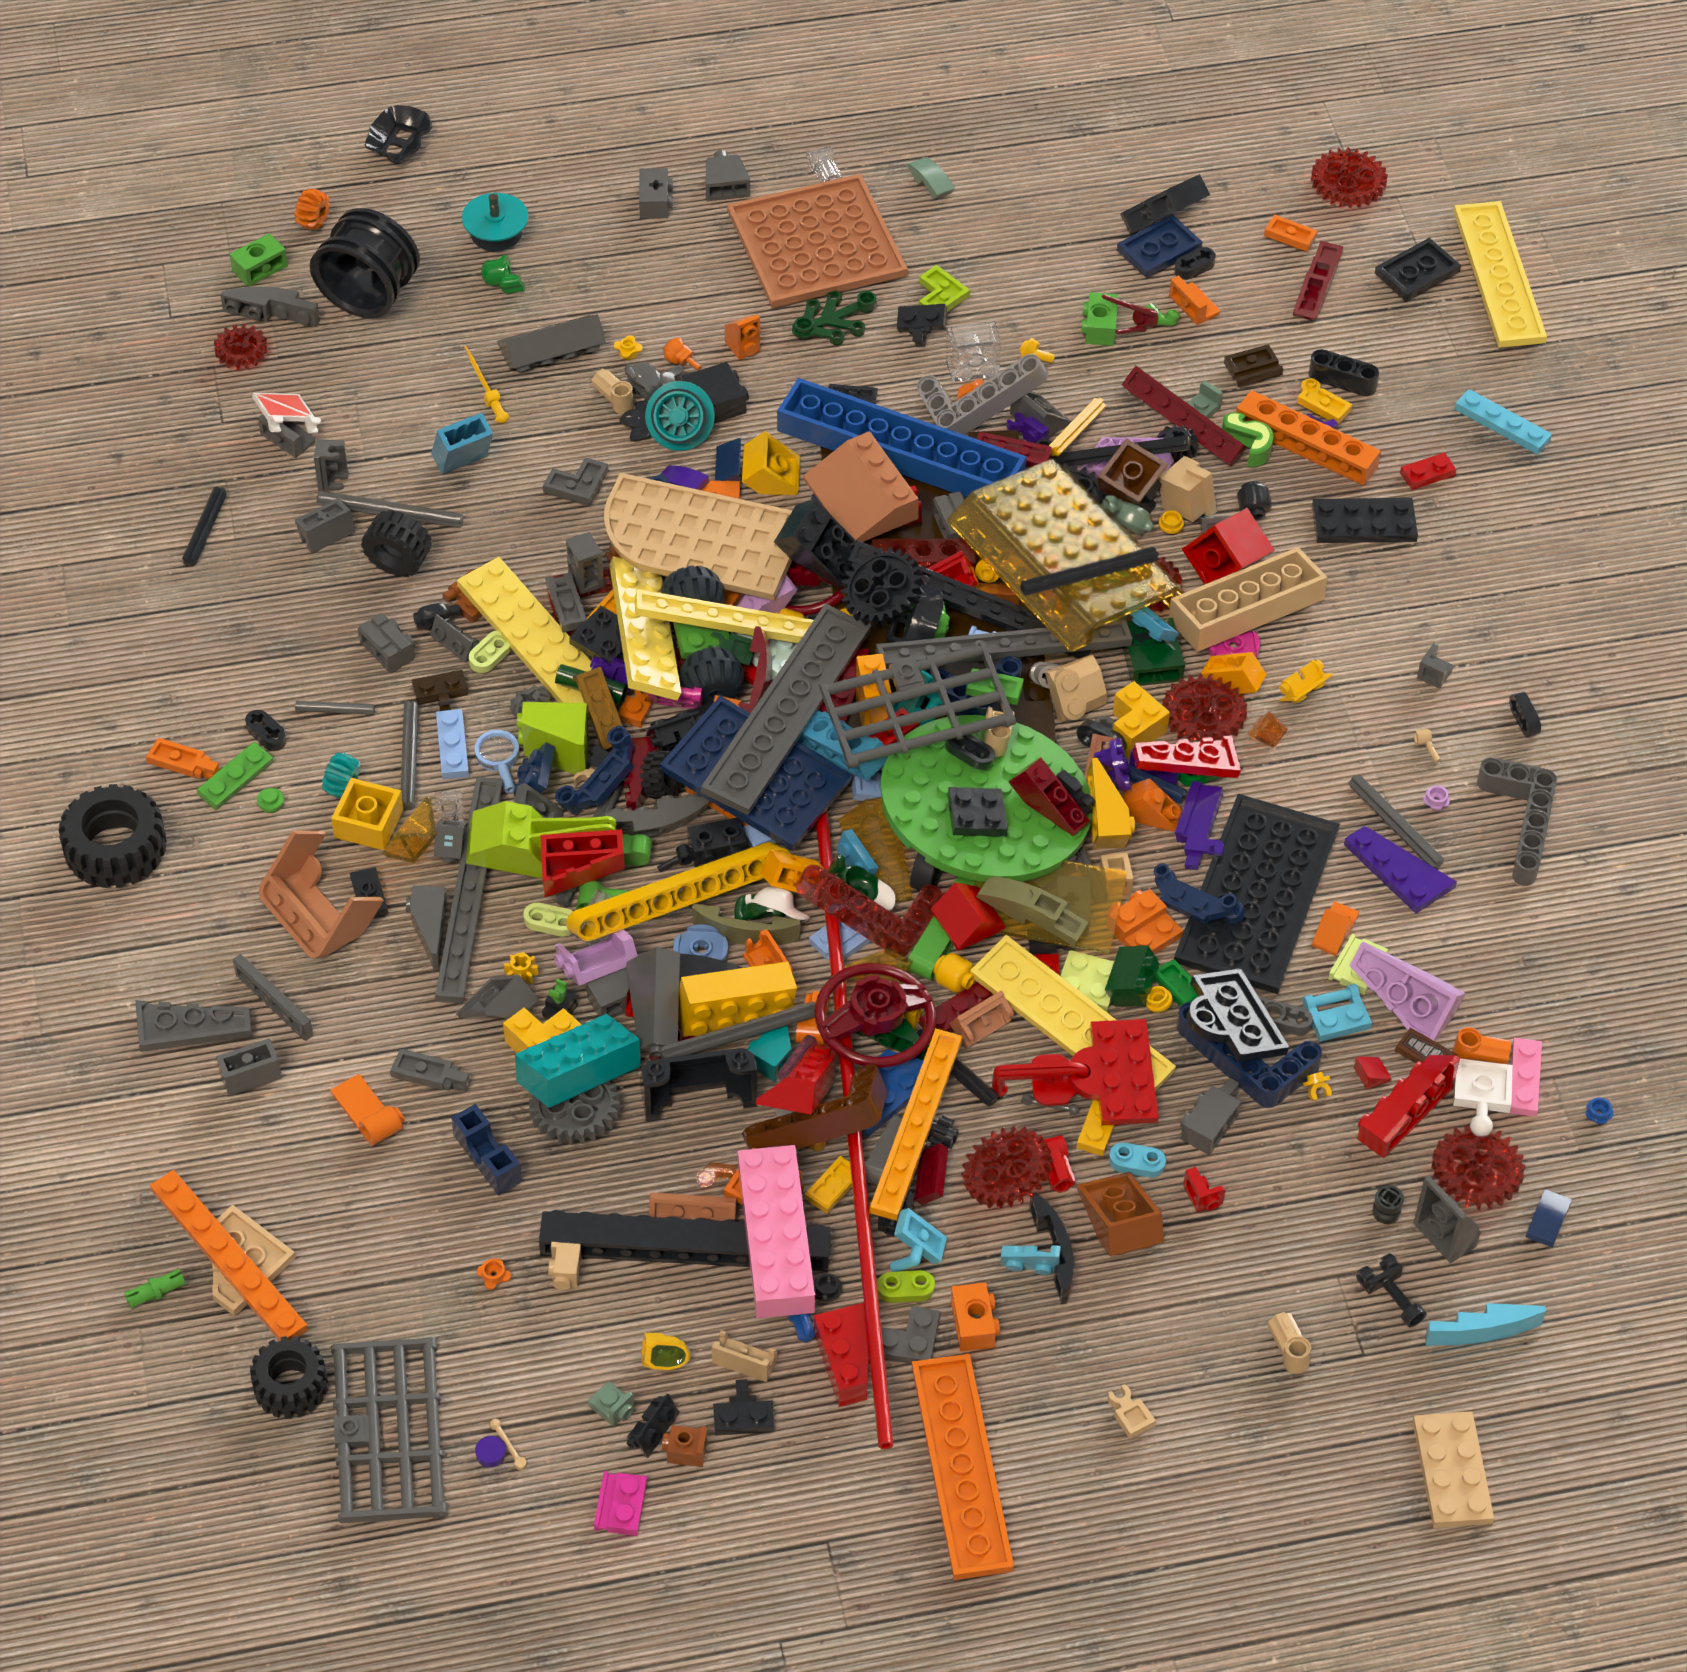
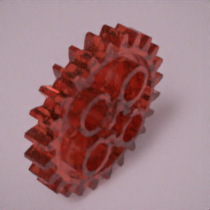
M1347 147L1346 152L1338 148L1337 153L1329 150L1328 156L1321 154V159H1316L1315 165L1312 167L1311 181L1313 182L1312 188H1317L1316 194H1323V200L1330 198V204H1334L1337 201L1339 202V207H1342L1345 203L1349 208H1352V204H1356L1361 208L1363 202L1369 206L1371 200L1377 202L1378 196H1383V191L1386 190L1388 174H1385L1386 167H1382V161L1375 162V155L1367 157L1368 151L1360 154L1358 148L1351 152L1350 148Z
M1199 673L1198 679L1188 675L1187 682L1180 678L1178 685L1172 683L1171 690L1166 691L1162 706L1170 712L1168 723L1170 725V732L1178 731V739L1186 736L1189 742L1192 740L1201 742L1202 738L1212 737L1214 741L1222 740L1223 736H1231V734L1238 736L1239 729H1243L1244 721H1246L1247 703H1244L1245 696L1239 695V687L1231 689V681L1224 684L1222 683V677L1213 680L1212 674H1209L1208 678L1205 679Z
M1468 1125L1464 1126L1462 1133L1457 1128H1454L1452 1136L1446 1133L1443 1141L1439 1140L1437 1148L1434 1149L1431 1169H1434L1433 1179H1439L1438 1186L1440 1188L1447 1187L1445 1193L1448 1196L1456 1195L1455 1201L1457 1203L1461 1199L1465 1200L1466 1208L1470 1206L1471 1202L1476 1204L1477 1210H1480L1482 1203H1486L1487 1207L1492 1209L1494 1201L1502 1206L1505 1198L1512 1200L1513 1193L1519 1192L1520 1185L1524 1179L1525 1165L1522 1164L1524 1156L1517 1154L1518 1145L1509 1146L1511 1137L1504 1140L1501 1139L1502 1131L1500 1130L1495 1135L1490 1133L1488 1136H1476Z
M1013 1126L1010 1132H1006L1005 1128L1002 1127L999 1135L992 1131L989 1140L982 1137L981 1141L983 1144L981 1146L973 1145L975 1153L966 1154L969 1162L962 1164L965 1170L961 1173L964 1179L963 1184L972 1199L976 1198L980 1205L985 1202L988 1208H991L995 1203L998 1209H1001L1006 1202L1012 1208L1014 1200H1018L1023 1204V1196L1025 1195L1033 1198L1032 1190L1042 1189L1039 1182L1048 1181L1046 1172L1052 1171L1049 1163L1053 1159L1047 1143L1041 1135H1037L1035 1130L1028 1132L1027 1128L1023 1127L1018 1132L1016 1126Z

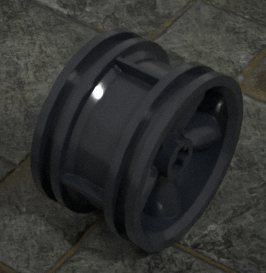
M354 208L346 211L331 230L330 238L323 241L310 260V273L319 291L341 310L362 318H378L390 310L399 296L400 288L404 287L411 280L419 267L420 255L412 237L395 220L372 209Z

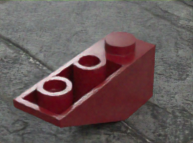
M651 737L631 739L635 745L631 756V764L634 768L623 779L624 787H629V792H625L626 808H632V811L642 807L648 795L643 791L645 787H641L643 778H640V773L643 774V770L640 768L641 764H645L643 759L647 757V753L657 751V747L653 748L650 743Z
M1041 757L1024 767L1008 781L1025 804L1072 836L1090 821Z

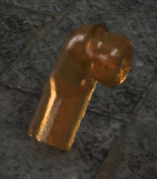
M711 1162L697 1173L696 1181L700 1186L708 1187L720 1178L731 1179L736 1173L737 1165Z

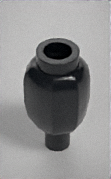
M433 603L420 607L418 612L413 613V619L416 628L422 627L429 630L432 629L436 614L443 619H451V616L459 615L461 611L459 604L448 607L444 603Z

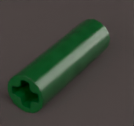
M560 664L556 673L555 684L580 691L577 682H574L572 677L587 671ZM605 677L613 702L621 704L627 691V684Z

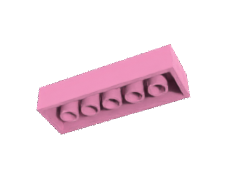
M795 1145L738 1150V1172L756 1319L815 1313V1292Z

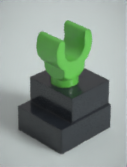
M556 979V985L553 989L549 990V995L545 999L542 1017L549 1020L563 1008L570 1015L573 1014L578 1006L576 993L567 990V982Z

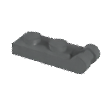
M565 573L563 577L554 578L553 576L546 577V587L562 633L577 630L587 619L571 573Z

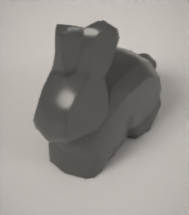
M645 362L628 363L625 366L626 382L632 385V391H636L647 401H649L652 394L658 388L667 383L674 382L683 372L682 367L679 365L670 368L665 373L659 372L652 364Z

